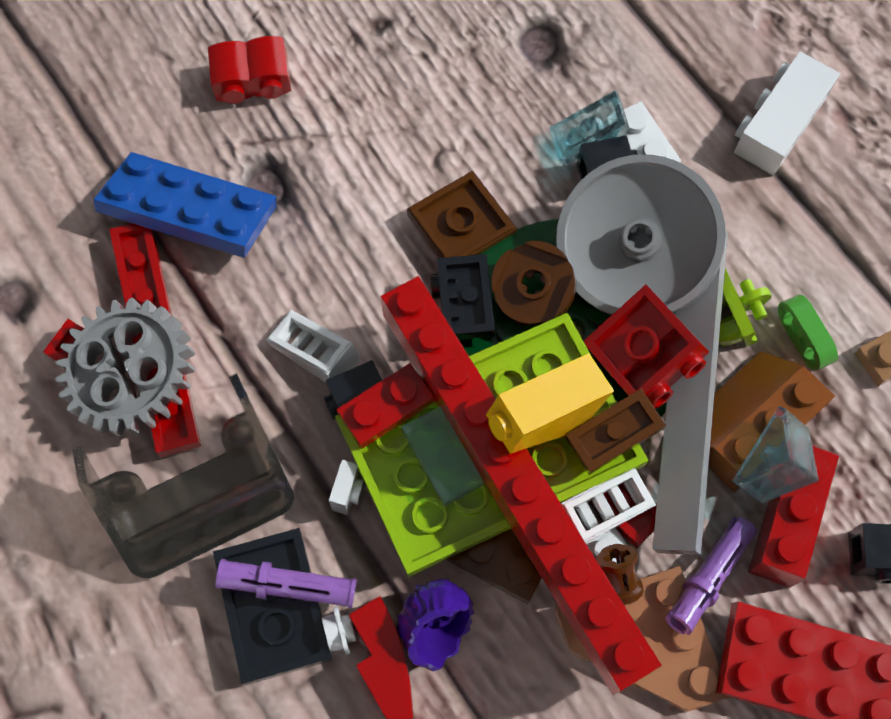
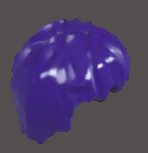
M438 579L426 582L425 585H416L413 593H410L404 600L403 610L398 615L399 624L397 632L400 638L404 640V647L408 650L409 659L414 665L425 667L430 671L440 670L446 659L458 653L462 636L471 630V617L474 615V603L467 592L447 579Z

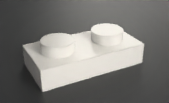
M642 101L608 117L606 125L614 137L627 135L631 150L636 149L638 155L663 156L681 163V159Z

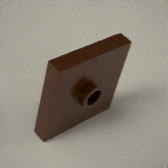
M473 170L407 208V216L438 258L480 255L517 232V227Z

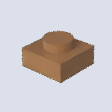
M890 330L859 347L854 353L878 387L891 380Z

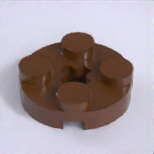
M542 241L525 242V245L517 246L513 250L509 249L499 258L492 273L491 285L495 300L507 317L522 325L538 326L563 315L569 309L576 293V280L572 265L559 248ZM535 273L541 274V282L545 285L542 291L536 290L534 294H528V287L523 284V280L525 277L532 279Z

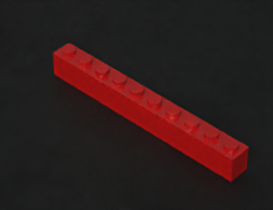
M417 276L381 295L382 311L385 320L417 373L433 394L437 406L612 695L621 692L661 667L660 661L527 448L510 454L503 441H499L493 435L486 414L496 399L420 277Z

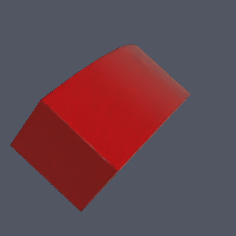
M381 596L349 614L353 625L371 654L370 657L358 663L356 667L386 719H414L411 682L404 650L394 622Z

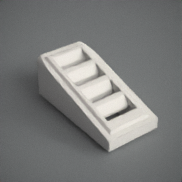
M290 310L266 339L270 346L325 383L327 379L355 368L360 360V356L353 343L293 310ZM301 328L302 331L291 344L287 343L295 331ZM313 336L314 339L312 340V342L307 346V348L304 351H301ZM325 346H327L328 348L324 351V353H323V354L320 356V358L317 360L316 357H317V356L319 355V353L323 350V348H324Z
M632 469L594 486L561 503L585 543L656 506L636 469ZM624 483L636 506L630 508L618 485ZM608 491L620 513L619 515L615 516L603 493ZM592 500L603 523L599 524L587 503L588 501ZM575 508H576V510H577L579 516L581 517V519H582V521H583V523H584V525H585V527L587 528L588 531H586L585 528L583 527V525H582L580 519L578 518V516H577V514H576V512H575V510H574Z

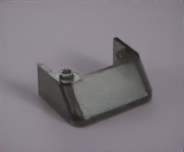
M237 373L229 376L244 412L231 417L222 426L220 438L226 453L148 490L142 479L130 471H117L100 479L82 447L78 446L72 449L78 485L128 569L135 576L141 578L159 576L283 515L292 506L294 501L293 490Z

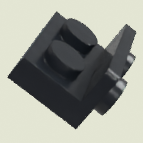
M487 254L437 258L438 274H430L432 298H441V312L457 338L464 340L495 337Z

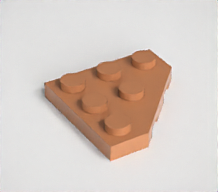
M678 566L640 579L644 588L643 595L637 601L626 604L625 607L662 666L632 685L669 702L670 705L685 713L729 698L716 694L720 665L701 617L690 635L678 633L665 620V616L684 591L683 583L686 580L681 567ZM555 607L554 612L568 652L584 661L587 660L593 663L560 607Z

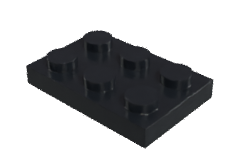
M300 528L213 551L217 571L220 560L226 559L227 561L260 566L263 561L271 562L273 568L312 573ZM221 588L242 685L246 686L333 660L325 635L319 602L267 595L266 599L256 598V593Z

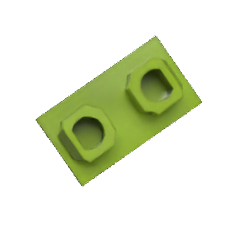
M726 268L722 307L728 305L732 316L720 321L719 343L721 347L744 341L746 347L758 343L746 311L751 310L756 321L767 317V313L763 304L767 303L772 298V295L767 287L755 289L751 279H747L739 284L744 294L739 297Z

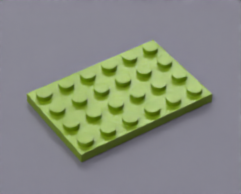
M565 313L469 357L496 399L499 394L586 355L589 351L569 314ZM612 394L593 417L617 403ZM436 402L363 449L360 448L339 415L335 416L408 577L512 529ZM565 436L527 448L560 503L632 469L637 470L645 466L649 461L639 444L589 475L565 439Z

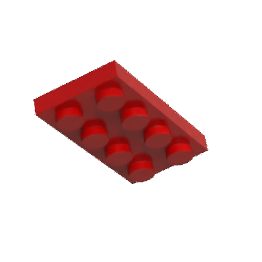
M737 601L731 603L716 694L803 719H891V645Z

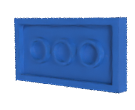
M134 152L127 156L93 199L95 212L242 258L246 257L276 209L275 195Z

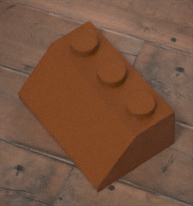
M760 351L714 394L708 467L735 493L807 425L835 395L803 365Z

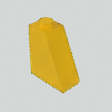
M588 353L499 394L486 416L488 417L493 435L499 441H503L511 454L565 436L568 432L590 420L614 390Z

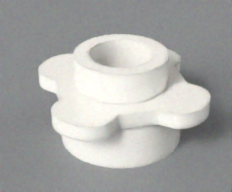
M338 606L333 607L334 614L322 617L325 635L331 653L344 649L347 655L350 654L348 643L356 641L349 614L341 616Z

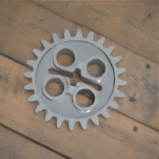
M129 298L126 308L117 300H113L111 312L109 313L100 306H97V319L92 321L86 316L81 317L85 326L82 332L76 329H70L69 331L76 339L74 343L61 344V348L69 353L68 358L56 361V365L66 371V373L55 378L57 383L66 387L59 393V397L70 403L67 410L75 416H79L78 421L88 427L93 425L94 429L103 434L109 429L115 435L122 436L126 426L129 431L136 435L139 434L142 421L151 428H155L156 421L154 415L160 413L164 417L169 418L171 416L167 408L169 402L178 405L183 403L176 394L178 389L185 390L191 388V385L183 379V375L195 372V368L185 361L195 355V351L188 345H185L191 340V337L183 329L181 330L183 324L176 317H171V314L162 306L157 309L149 300H146L141 306L135 299ZM142 333L141 339L132 345L133 339ZM113 336L115 338L117 350L114 349V346L111 342V338ZM119 352H120L123 356H125V357L127 358V360L123 361L121 355L119 354ZM104 353L102 360L94 365L96 358ZM154 368H158L156 376L146 381L149 372ZM126 371L129 373L130 378L124 375ZM134 383L137 384L140 391V396L138 398L136 395V390L134 388ZM119 388L117 396L112 401H109L112 391Z

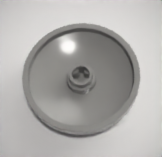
M647 154L629 155L611 160L586 175L568 196L559 217L556 234L557 248L565 254L574 269L576 292L589 305L609 316L615 313L645 284L653 290L674 314L688 307L707 290L714 280L723 259L726 239L725 221L720 203L705 180L695 171L678 161L663 156Z

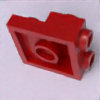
M647 284L583 341L628 396L642 389L654 408L662 406L671 398L673 390L670 387L681 377L684 376L686 379H690L696 376L705 367L706 361L703 358L709 353L708 349Z

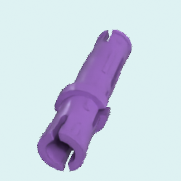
M733 517L699 570L694 575H690L683 583L684 591L665 616L667 624L678 633L690 635L704 611L708 607H712L718 600V591L757 534L755 526L747 519Z
M221 559L217 571L216 588L256 593V598L266 599L267 595L352 608L357 579L273 568L271 562L263 561L260 566Z

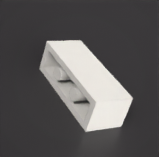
M801 51L791 64L784 62L772 81L777 85L772 91L766 88L756 102L754 109L758 112L754 118L747 115L737 129L735 136L740 138L734 153L774 176L828 97L841 73Z

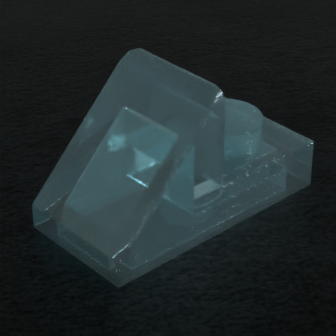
M613 91L549 127L558 160L567 165L578 159L581 144L625 136L629 124L619 93Z

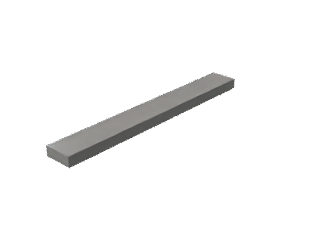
M727 231L723 259L714 280L696 301L676 313V316L708 349L709 353L703 358L706 361L705 367L696 376L690 379H686L683 376L670 387L673 390V395L667 401L666 427L664 428L652 548L657 553L701 555L728 238Z

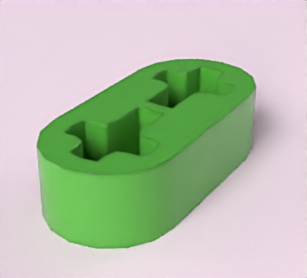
M798 294L778 304L779 319L806 365L811 370L817 371L837 362L838 351L836 345L809 300L805 296Z

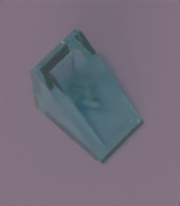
M778 406L732 482L756 500L764 503L819 481L809 428L786 408Z

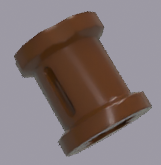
M613 544L603 548L596 557L597 562L624 605L637 601L643 595L644 588L642 581L636 575L635 565L638 562L636 549L630 545Z

